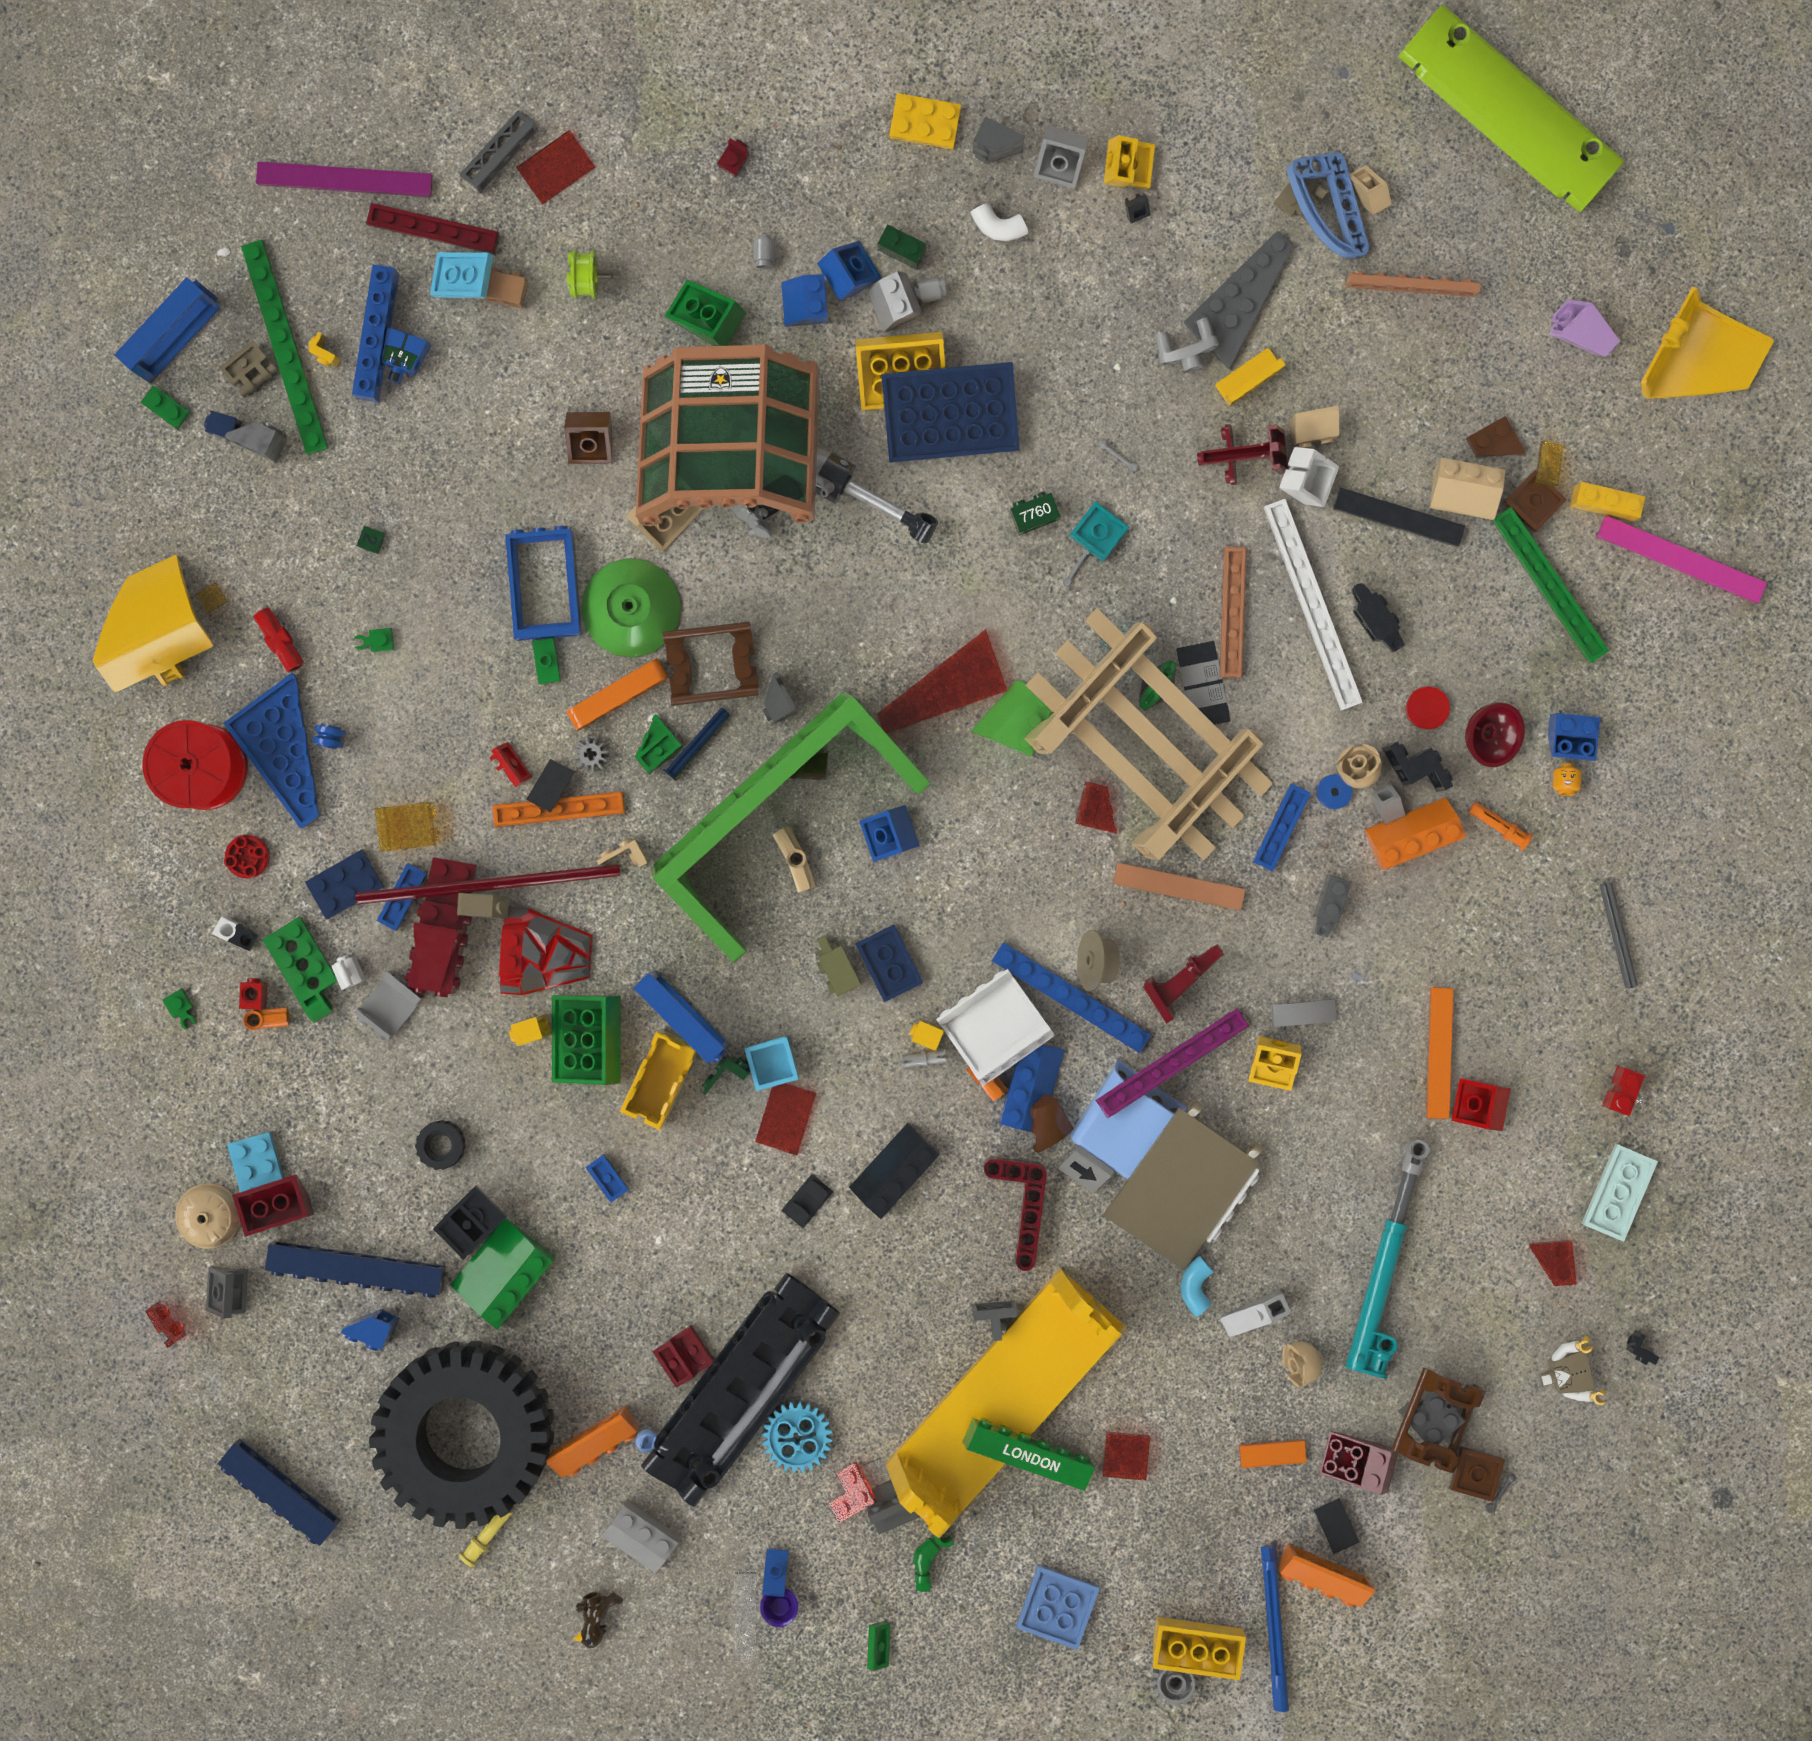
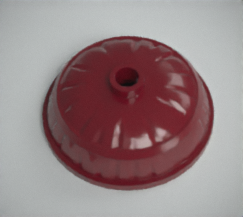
M1503 702L1492 703L1477 710L1470 718L1465 731L1466 746L1472 757L1479 764L1487 767H1499L1510 762L1517 755L1523 744L1525 736L1524 720L1514 706Z

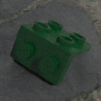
M732 1054L728 1058L724 1056L715 1067L717 1073L715 1075L710 1074L702 1084V1087L705 1088L702 1093L706 1095L726 1068L744 1081L751 1072L748 1061L742 1057L737 1059Z

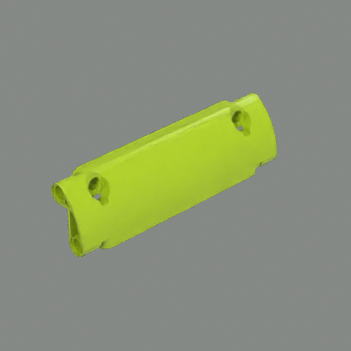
M1444 4L1428 19L1398 56L1412 70L1418 63L1421 64L1414 73L1421 81L1555 196L1562 199L1569 192V196L1564 201L1578 213L1587 206L1625 161L1605 144L1598 135ZM1458 27H1463L1467 31V35L1463 40L1458 39L1455 35ZM1452 40L1456 45L1452 47L1448 41ZM1591 141L1598 142L1600 146L1599 151L1596 153L1589 152L1587 144ZM1582 153L1589 158L1587 161L1581 158Z

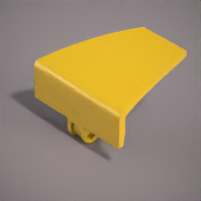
M1692 286L1676 318H1672L1667 334H1664L1661 338L1662 344L1641 381L1642 395L1647 399L1671 398L1749 389L1770 351L1774 339L1701 302L1698 288Z
M173 555L127 577L111 606L96 646L93 663L114 692H118L152 675H155L165 687L169 685V682L185 677L179 662L213 647L212 640L196 618L177 555Z

